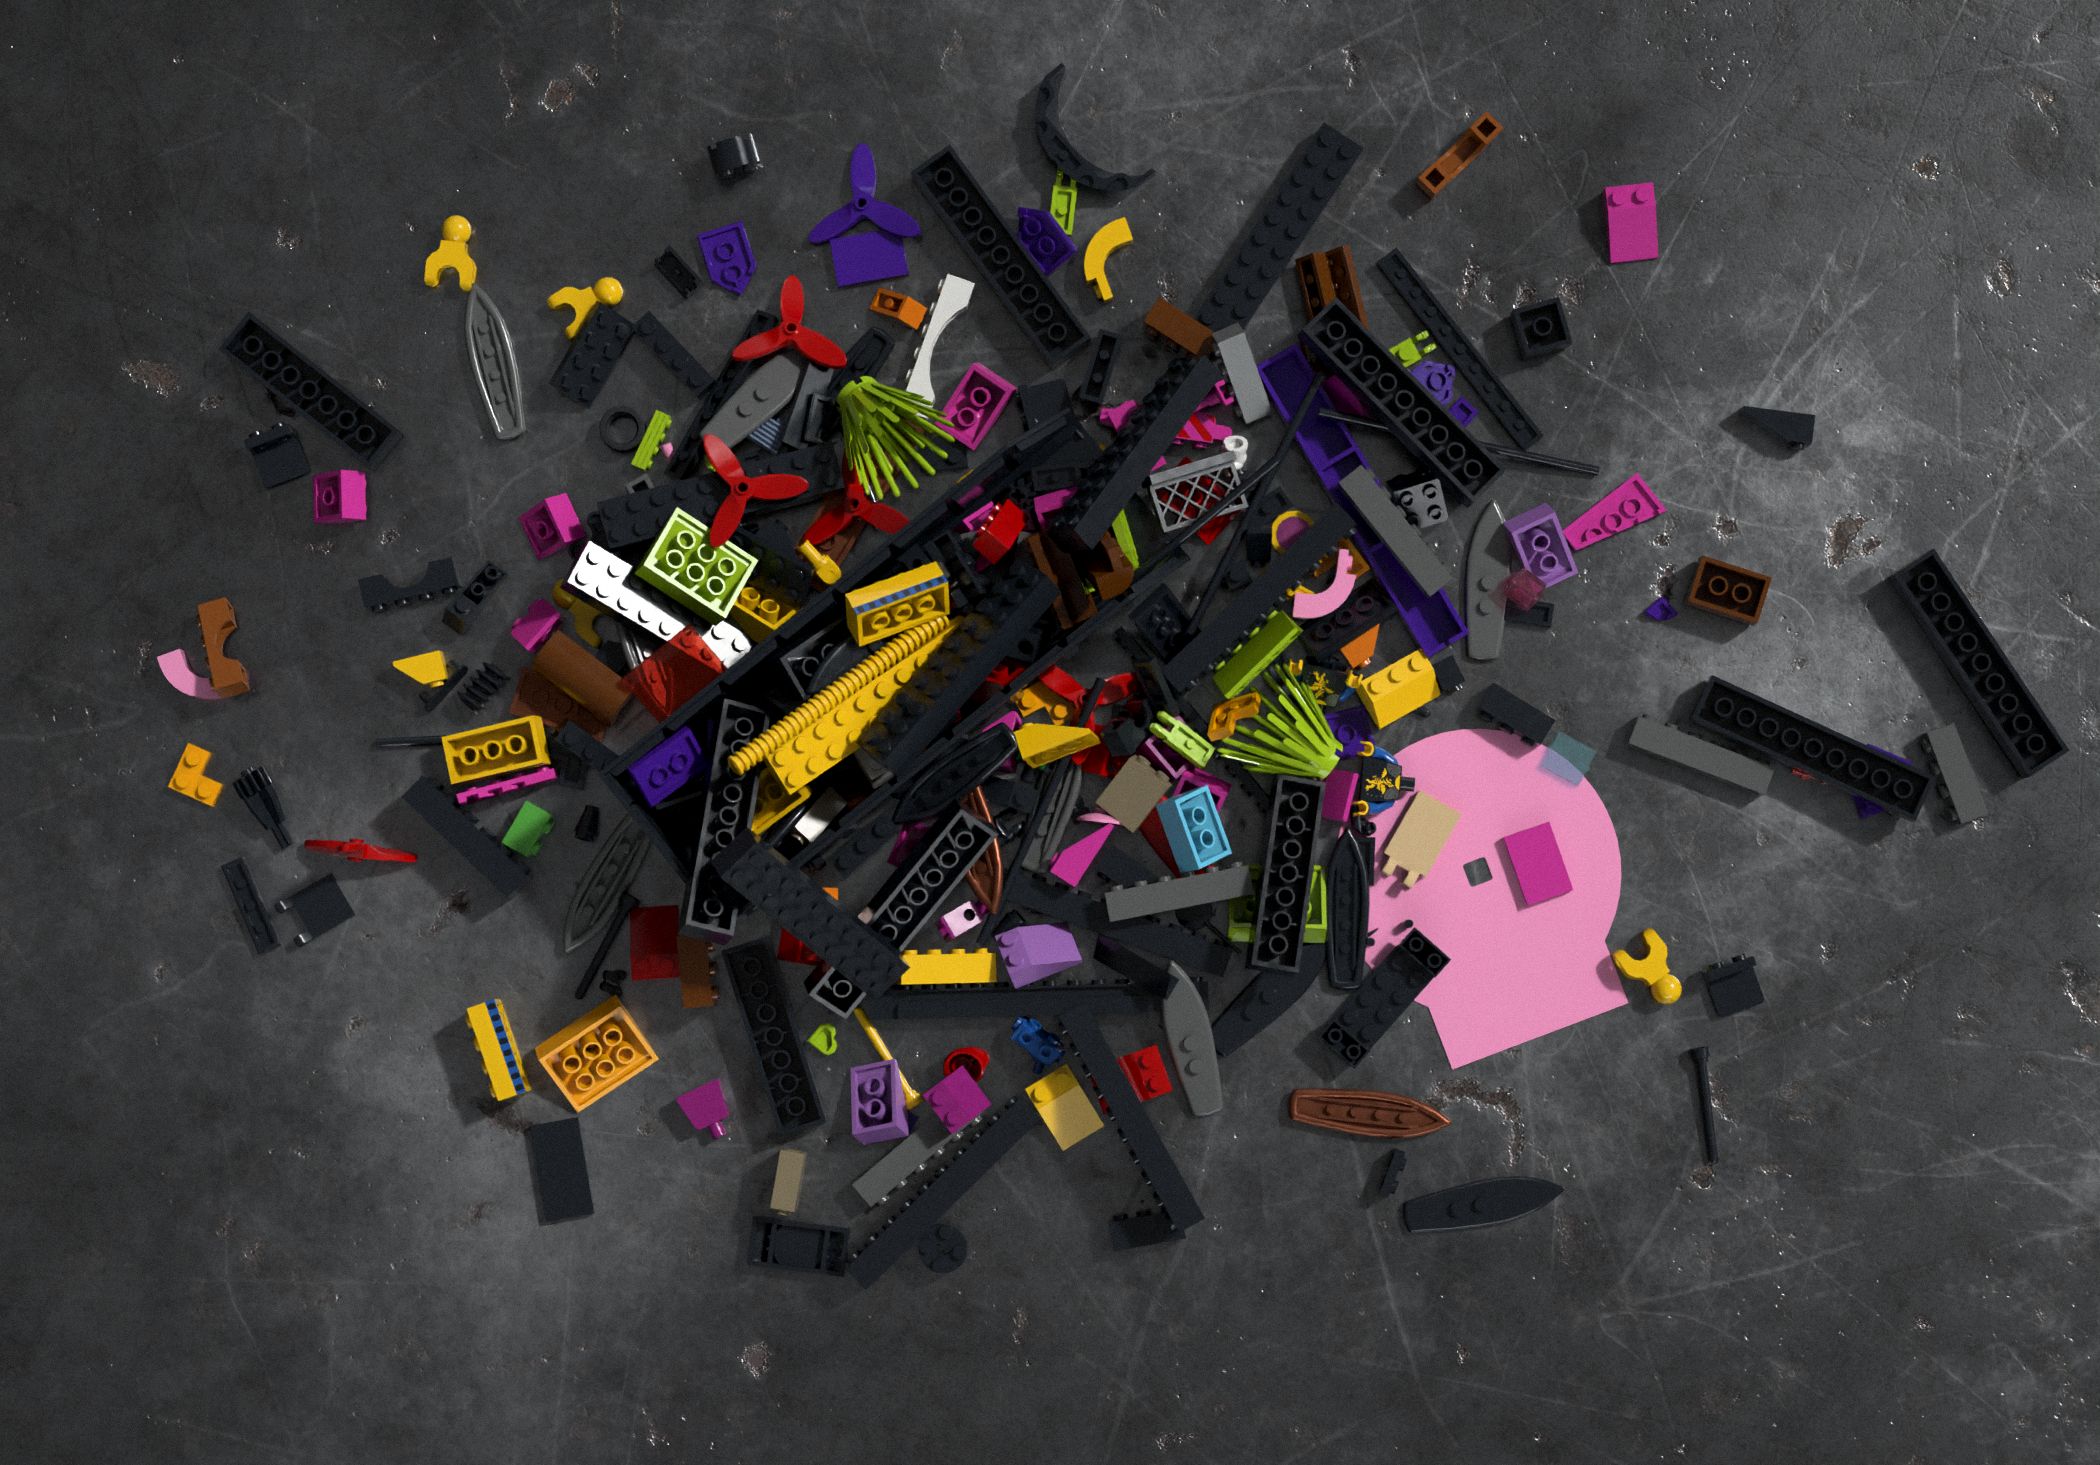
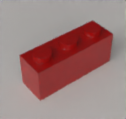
M1009 499L1002 505L997 503L982 522V526L975 532L977 538L972 545L991 563L995 564L1010 549L1029 520V517Z

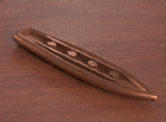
M979 785L961 802L990 821L994 826L985 796ZM998 837L993 840L964 876L974 894L992 914H996L998 911L1003 886V863Z
M1299 1088L1292 1091L1289 1100V1116L1293 1121L1370 1137L1409 1138L1436 1132L1452 1123L1449 1118L1426 1103L1411 1097L1382 1091Z

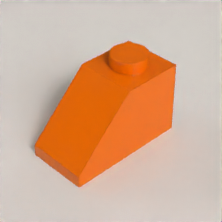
M882 288L878 289L869 307L871 311L916 330L927 310L925 306L909 296Z
M1379 624L1338 650L1346 663L1351 665V670L1355 667L1361 670L1371 663L1369 658L1374 654Z

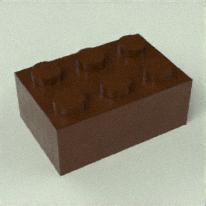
M1159 297L1143 321L1144 334L1154 341L1160 339L1166 343L1164 347L1174 354L1180 352L1186 357L1205 354L1209 359L1213 353L1211 343H1214L1212 337L1214 332Z
M1702 555L1697 560L1684 604L1754 626L1758 623L1772 577Z
M677 935L683 1009L716 1006V1000H720L719 986H715L714 976H718L717 962L712 961L711 953L715 952V943Z

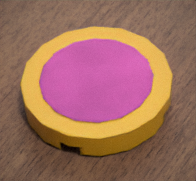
M1287 511L1281 514L1272 524V545L1274 549L1282 555L1315 523L1314 520L1306 513L1300 511Z

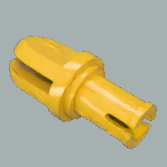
M809 540L804 541L796 549L811 566L815 567L814 576L822 584L831 586L841 578L840 568L827 554L821 555L810 544Z

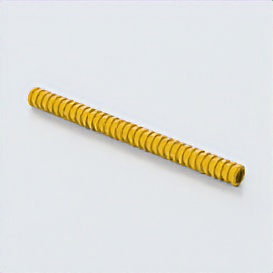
M945 615L909 628L910 630H905L904 634H899L897 636L898 639L893 638L892 643L888 642L885 645L886 647L879 649L880 652L875 651L874 656H868V660L864 659L861 662L862 664H857L856 669L852 668L849 671L850 673L846 672L843 675L844 677H839L837 679L838 682L833 681L832 686L828 685L825 690L819 692L820 695L815 694L813 699H808L807 704L803 703L801 708L797 707L795 712H790L789 717L785 716L783 721L779 720L777 725H772L771 730H765V734H760L758 739L754 738L752 743L748 742L746 748L741 747L740 752L736 751L734 756H729L727 759L731 769L736 774L743 775L744 770L748 771L750 766L754 767L756 761L761 762L762 757H768V753L775 751L774 748L779 749L781 747L780 744H786L787 739L791 740L793 735L797 736L799 731H804L805 726H811V722L815 723L817 718H822L823 713H829V709L833 710L836 707L835 705L842 703L841 700L845 701L848 698L847 696L851 697L854 692H858L860 690L859 687H865L866 683L869 684L872 679H876L878 674L882 675L884 670L887 671L890 666L900 662L902 657L905 658L908 653L918 649L919 644H925V640L929 641L932 638L931 635L936 636L937 631L941 632L943 627L947 628L949 626L948 617Z

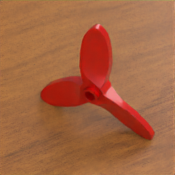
M794 275L789 276L782 287L780 296V326L741 343L735 348L732 355L733 360L748 361L788 346L794 347L804 357L831 369H842L847 364L844 352L823 335L802 327L801 321L804 310L803 290L800 281Z
M712 434L704 436L703 446L710 463L718 475L731 488V493L718 510L711 528L710 544L713 548H719L729 540L742 519L746 502L750 499L784 500L803 494L809 487V483L802 477L788 474H768L750 479L745 476L735 455L722 440ZM743 486L746 487L747 490L745 492H741L739 488Z
M851 443L852 470L849 469L845 449L842 458V478L845 485L846 498L844 503L822 516L807 531L804 541L809 540L812 546L833 538L857 518H863L876 528L890 534H895L910 522L907 517L897 510L882 503L870 501L867 498L863 482L861 485L859 482ZM858 444L859 451H860V455H861V459H862V462H863L864 470H865L866 477H867V481H868V485H869L868 469H867V466H866L864 457H863V455H862L860 446H859V444Z
M1051 665L1037 678L1053 693L1072 704L1074 713L1069 727H1075L1085 705L1082 699L1087 701L1092 688H1083L1066 672ZM1136 672L1118 674L1105 679L1106 682L1094 709L1095 707L1114 704L1137 691ZM1092 711L1085 728H1089L1093 733L1095 730L1094 711ZM1091 747L1073 753L1071 757L1072 762L1075 765L1082 764L1087 759Z
M350 839L349 842L335 840H305L304 848L308 850L344 856L349 861L362 862L363 858L382 861L416 862L418 859V854L364 844V840Z

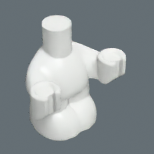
M1229 436L1224 439V445H1221L1218 449V454L1234 450L1236 460H1234L1236 471L1243 467L1247 459V439L1241 436ZM1228 468L1224 469L1225 476H1230Z

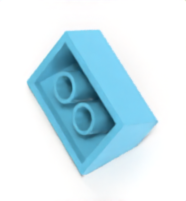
M1208 785L1173 796L1156 804L1180 873L1199 870L1232 853Z

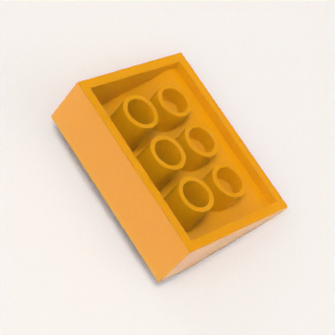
M616 994L535 1047L538 1060L577 1113L659 1060Z

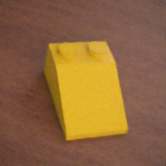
M747 582L729 611L750 638L757 643L763 641L799 612Z
M1027 723L1020 726V730L1014 732L1022 759L1032 768L1101 743L1100 738L1089 728Z
M1067 1063L1025 1088L1063 1151L1104 1126Z

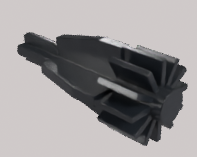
M264 765L256 770H253L251 766L240 772L241 778L232 782L240 799L244 800L250 812L266 830L271 829L281 849L293 844L294 841L283 824L286 818L278 795L272 785L273 781Z

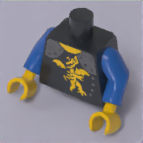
M1306 656L1304 664L1303 660H1299L1298 664L1293 663L1292 659H1289L1288 668L1300 687L1301 682L1306 687L1307 684L1309 685L1323 715H1325L1326 707L1335 708L1338 702L1345 701L1360 686L1363 677L1362 674L1354 676L1352 674L1353 671L1350 670L1351 665L1327 660L1318 663L1313 657Z
M1360 741L1359 743L1363 744L1365 748L1363 752L1357 751L1358 755L1364 757H1362L1359 801L1352 802V805H1358L1359 811L1353 813V815L1379 814L1393 807L1395 801L1399 800L1400 791L1414 792L1415 777L1401 776L1402 766L1398 765L1397 759L1385 749L1373 746L1371 742Z

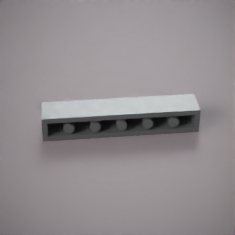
M1360 465L1338 483V488L1424 595L1430 598L1453 579L1450 575L1452 574L1451 569L1444 561L1442 563L1438 561L1435 557L1437 552L1430 543L1425 544L1422 541L1420 530L1414 524L1410 526L1405 520L1407 515L1399 505H1393L1389 500L1391 498L1390 493L1384 486L1379 487L1374 481L1376 476L1370 468L1364 469Z
M1643 714L1642 717L1638 716L1635 718L1625 745L1757 795L1763 796L1766 794L1775 767L1769 765L1770 761L1760 757H1756V760L1746 757L1747 752L1736 748L1733 751L1724 748L1725 744L1715 740H1711L1710 743L1701 740L1702 735L1688 731V734L1679 731L1680 727L1670 723H1666L1665 726L1656 723L1657 719L1650 715Z
M1242 862L1228 864V869L1219 871L1218 866L1204 869L1205 874L1195 875L1194 871L1180 873L1181 878L1171 880L1170 876L1156 878L1157 883L1147 885V881L1144 880L1132 883L1133 888L1123 889V885L1109 887V892L1104 893L1109 921L1114 922L1253 895L1249 866H1243Z
M935 1114L853 1183L852 1186L870 1207L874 1204L879 1207L889 1199L887 1196L889 1191L893 1188L898 1191L907 1183L905 1178L913 1172L916 1176L926 1167L924 1162L928 1158L932 1157L935 1160L945 1151L943 1146L948 1141L954 1144L963 1136L961 1130L967 1125L972 1128L982 1120L979 1116L980 1114L953 1134H951L939 1116Z

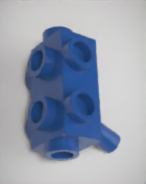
M1019 1016L1011 1027L1014 1030L1011 1039L1030 1052V1057L1035 1059L1033 1073L1042 1074L1044 1063L1050 1067L1054 1061L1058 1063L1066 1053L1061 1039L1057 1035L1049 1034L1042 1029L1041 1024L1035 1019H1029L1026 1016L1021 1018Z

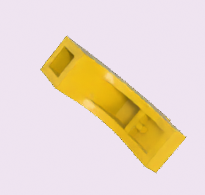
M1125 217L1110 222L1101 228L1090 241L1085 254L1084 275L1086 284L1089 285L1096 282L1097 285L1093 286L1097 299L1102 298L1104 304L1113 301V295L1104 273L1105 261L1113 251L1133 244V238Z

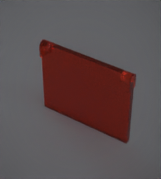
M688 624L621 680L654 718L661 723L728 668L700 637L694 627Z

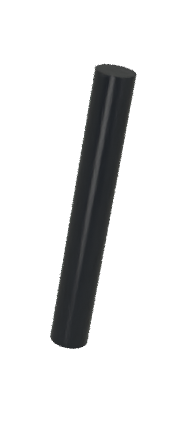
M448 735L376 739V747L443 745L441 737Z

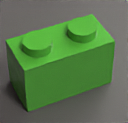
M526 800L502 843L530 858L532 854L536 855L542 846L540 839L544 833L548 834L555 823L552 821L554 816Z

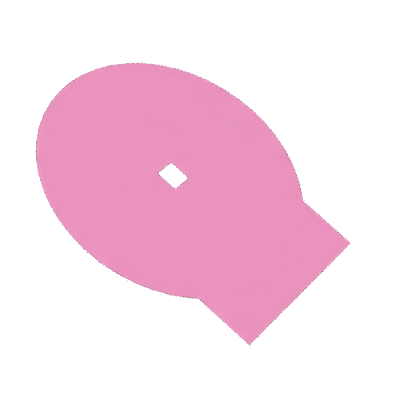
M1461 729L1444 732L1422 739L1396 753L1393 756L1397 759L1398 765L1402 766L1401 776L1415 777L1414 792L1400 791L1399 800L1395 801L1393 807L1379 814L1362 815L1366 820L1374 822L1377 827L1376 832L1371 836H1363L1352 828L1349 811L1348 819L1345 823H1342L1338 837L1339 839L1346 827L1351 828L1355 837H1375L1374 886H1369L1368 932L1377 928L1378 930L1368 937L1373 938L1375 944L1373 946L1366 945L1365 961L1373 971L1414 927L1451 959L1414 1001L1429 1007L1452 1069L1628 1003L1605 943L1616 914L1621 887V857L1617 836L1610 816L1595 789L1570 762L1542 744L1539 747L1533 746L1531 748L1520 741L1521 737L1518 735H1509L1500 730ZM1420 790L1462 815L1427 876L1423 877L1419 874L1416 882L1410 889L1402 884L1409 871L1398 865L1391 876H1387L1381 871L1389 859L1383 853ZM1359 792L1352 802L1359 801ZM1550 822L1573 890L1527 906L1503 837ZM1484 857L1490 869L1492 879L1471 887L1463 865ZM1406 919L1413 921L1411 928H1406L1403 925Z

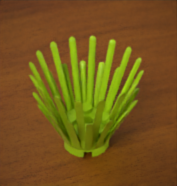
M862 376L860 378L863 382L856 385L852 380L841 390L837 397V402L840 405V408L837 407V410L841 413L845 452L846 459L848 458L849 469L852 470L853 468L851 443L860 485L863 482L865 492L869 495L870 488L861 459L859 444L879 499H883V493L877 479V472L869 453L870 446L894 496L899 497L900 491L891 475L894 472V468L880 442L914 489H917L919 485L903 463V461L910 463L911 458L901 445L929 475L933 476L935 470L897 429L918 448L924 449L926 445L942 459H947L948 455L898 414L929 433L934 432L951 443L955 441L952 436L916 414L919 412L950 428L955 426L953 423L939 417H947L948 415L923 405H934L933 402L922 399L925 396L880 384L870 376Z
M1284 663L1283 667L1295 685L1294 687L1280 666L1276 664L1275 670L1315 728L1267 672H1264V679L1279 695L1278 700L1296 722L1290 719L1255 686H1250V692H1258L1261 702L1271 710L1266 712L1268 720L1259 714H1255L1251 718L1280 738L1259 727L1252 731L1237 723L1234 730L1287 756L1231 738L1219 740L1274 761L1225 748H1218L1217 751L1224 753L1220 755L1222 757L1258 765V767L1250 765L1243 767L1249 771L1283 774L1317 781L1316 776L1324 779L1338 763L1340 758L1334 753L1336 748L1342 752L1343 744L1334 738L1309 685L1307 684L1306 687L1301 682L1300 687L1292 672Z

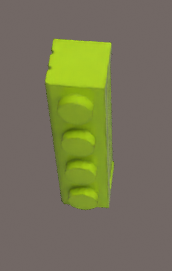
M656 410L631 463L632 466L645 472L647 469L650 470L653 464L652 458L659 452V443L664 441L666 436L664 433L672 424L669 415Z

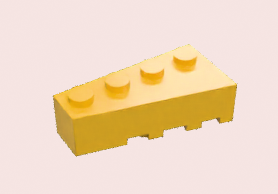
M989 948L974 949L972 954H965V949H950V954H941V949L927 950V955H917V950H903V957L910 968L892 985L997 982L996 953H989Z

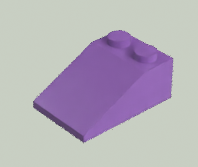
M1547 503L1503 523L1510 543L1534 593L1578 573L1556 513Z
M1067 922L1017 927L995 936L1015 989L1083 963Z
M891 1059L850 1068L852 1135L863 1145L909 1136L908 1112L897 1060Z

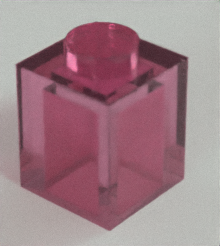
M1523 567L1517 574L1514 572L1506 581L1508 587L1504 595L1528 612L1542 597L1547 584Z

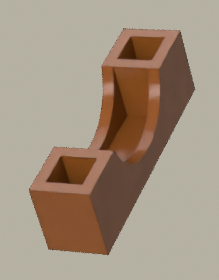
M1486 111L1442 157L1431 164L1418 177L1416 184L1433 200L1501 134L1503 127Z
M226 597L199 604V614L196 615V619L200 629L203 630V635L200 638L202 646L207 650L208 654L205 657V663L212 674V678H209L212 691L217 692L222 699L250 691L246 669L239 660L228 659L223 656L222 652L226 637L237 628L233 606Z

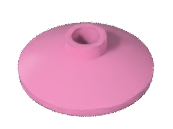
M1095 808L1094 813L1081 815L1076 819V821L1104 825L1111 823L1116 826H1124L1103 808Z

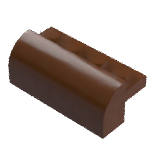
M1343 245L1327 252L1311 253L1295 259L1309 321L1315 318L1336 297L1369 330L1349 245Z
M1047 527L1024 537L1023 540L1034 568L1046 574L1062 592L1049 607L1058 629L1063 628L1064 630L1072 627L1077 622L1091 618L1098 611L1075 552L1063 553L1046 534L1050 528Z
M1108 530L1093 550L1075 552L1083 575L1103 601L1123 593L1130 586L1134 576L1133 564L1123 553L1120 545H1117L1114 537H1111Z
M559 630L547 641L531 665L541 679L549 681L559 693L570 697L579 708L586 709L594 716L596 721L607 725L609 728L616 721L619 711L631 699L635 687Z

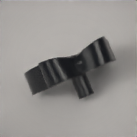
M1078 795L1070 817L1076 825L1081 823L1076 821L1077 817L1090 813L1089 808L1084 806L1081 795Z
M621 969L613 972L605 970L602 974L604 981L599 986L600 990L608 992L611 996L616 994L618 998L621 997L622 990L619 984L626 978L627 973Z

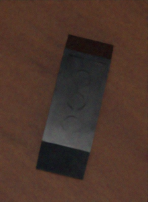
M1414 927L1336 1013L1318 1037L1355 1069L1376 1042L1451 959Z

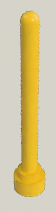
M857 1006L853 1012L883 1061L893 1059L872 1023L868 1020L863 1008ZM899 1070L908 1111L924 1100L920 1093L911 1090Z

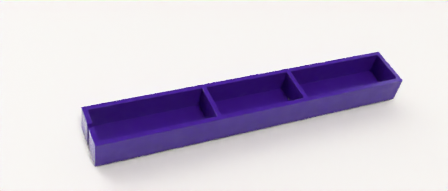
M1297 343L1257 365L1265 392L1287 429L1315 376ZM1320 385L1294 437V441L1333 505L1338 503L1358 524L1355 527L1357 532L1352 536L1353 540L1381 587L1399 609L1397 614L1418 649L1422 648L1426 657L1429 658L1446 647L1445 643L1447 646H1450L1468 635L1469 632L1443 588L1430 598H1427L1338 488V483L1360 465L1364 469L1367 467L1371 471L1372 469L1344 422L1318 417L1319 407L1336 410L1324 388ZM1376 477L1374 481L1377 483L1379 487H1382Z

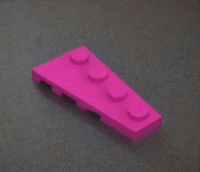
M1636 473L1563 530V534L1571 547L1577 551L1667 510L1639 474Z
M543 766L535 769L533 774L519 773L511 776V780H495L489 782V786L481 788L479 786L465 789V792L456 795L459 804L467 806L559 778L556 769H549V766Z

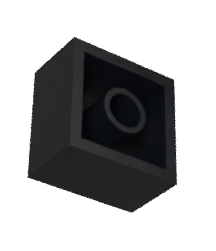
M1560 297L1513 309L1510 313L1523 360L1568 348L1573 343Z

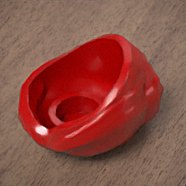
M958 1048L945 1057L943 1074L947 1077L963 1065L975 1083H977L983 1077L990 1058L987 1052L979 1048Z

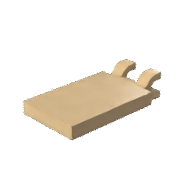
M1419 790L1383 853L1389 859L1381 872L1391 876L1397 865L1409 871L1402 884L1411 889L1419 874L1423 877L1427 876L1462 814Z

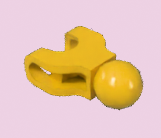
M452 215L442 224L441 234L444 240H441L439 249L433 252L426 260L424 281L427 286L434 287L439 283L442 271L446 268L454 267L459 272V285L461 289L469 292L472 288V283H475L477 272L475 262L468 255V245L466 244L471 235V225L466 218Z
M604 277L595 283L594 288L589 286L586 289L578 290L574 287H564L551 295L546 302L549 308L554 310L565 306H572L575 309V321L565 328L564 331L567 340L573 341L595 302L599 301L608 307L615 306L623 296V289L617 279Z
M564 578L560 579L552 589L553 600L558 606L568 608L574 615L576 633L593 647L599 648L602 645V640L593 630V621L596 616L603 613L559 588Z
M1647 928L1642 933V940L1647 948L1645 959L1641 961L1634 960L1623 950H1617L1613 953V960L1623 975L1632 980H1641L1647 987L1651 986V993L1659 1003L1672 1004L1680 998L1682 987L1679 980L1675 976L1667 974L1670 972L1666 965L1667 946L1653 929Z

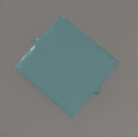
M1559 731L1552 746L1547 748L1548 753L1541 767L1579 786L1586 771L1590 770L1589 765L1597 751Z

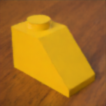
M440 650L393 661L395 668L426 686L430 685V688L444 686V681L449 679L444 653Z

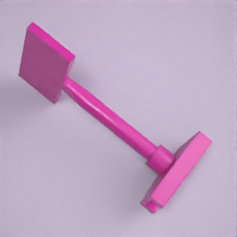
M1223 379L1215 383L1195 412L1208 405L1211 407L1219 403L1220 406H1225L1234 401L1233 397L1224 398L1223 395L1226 394V391L1219 388L1225 384ZM1133 399L1107 413L1117 433L1130 421V415L1138 410ZM1163 455L1151 471L1166 464Z

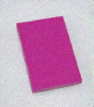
M1550 822L1503 837L1527 906L1573 890Z

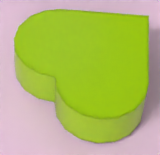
M830 1023L821 1024L807 1041L825 1055L833 1054L837 1049V1042L834 1039L836 1035L835 1027Z

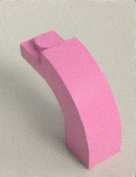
M1338 550L1335 578L1332 585L1326 591L1319 594H1294L1292 618L1306 620L1320 618L1332 613L1342 605L1351 593L1356 575L1346 574L1347 570L1351 571L1353 556H1348L1349 550Z
M178 649L157 657L164 676L179 691L201 699L221 698L217 692L212 691L209 678H202L194 673L184 650Z

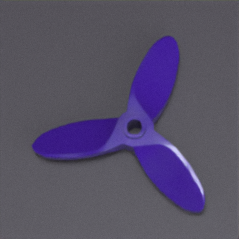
M860 143L857 145L852 156L851 185L854 194L852 201L818 223L811 231L809 241L813 244L826 242L844 233L862 219H870L881 229L901 237L914 238L920 235V227L911 216L891 204L874 200L876 167L873 154L866 144Z

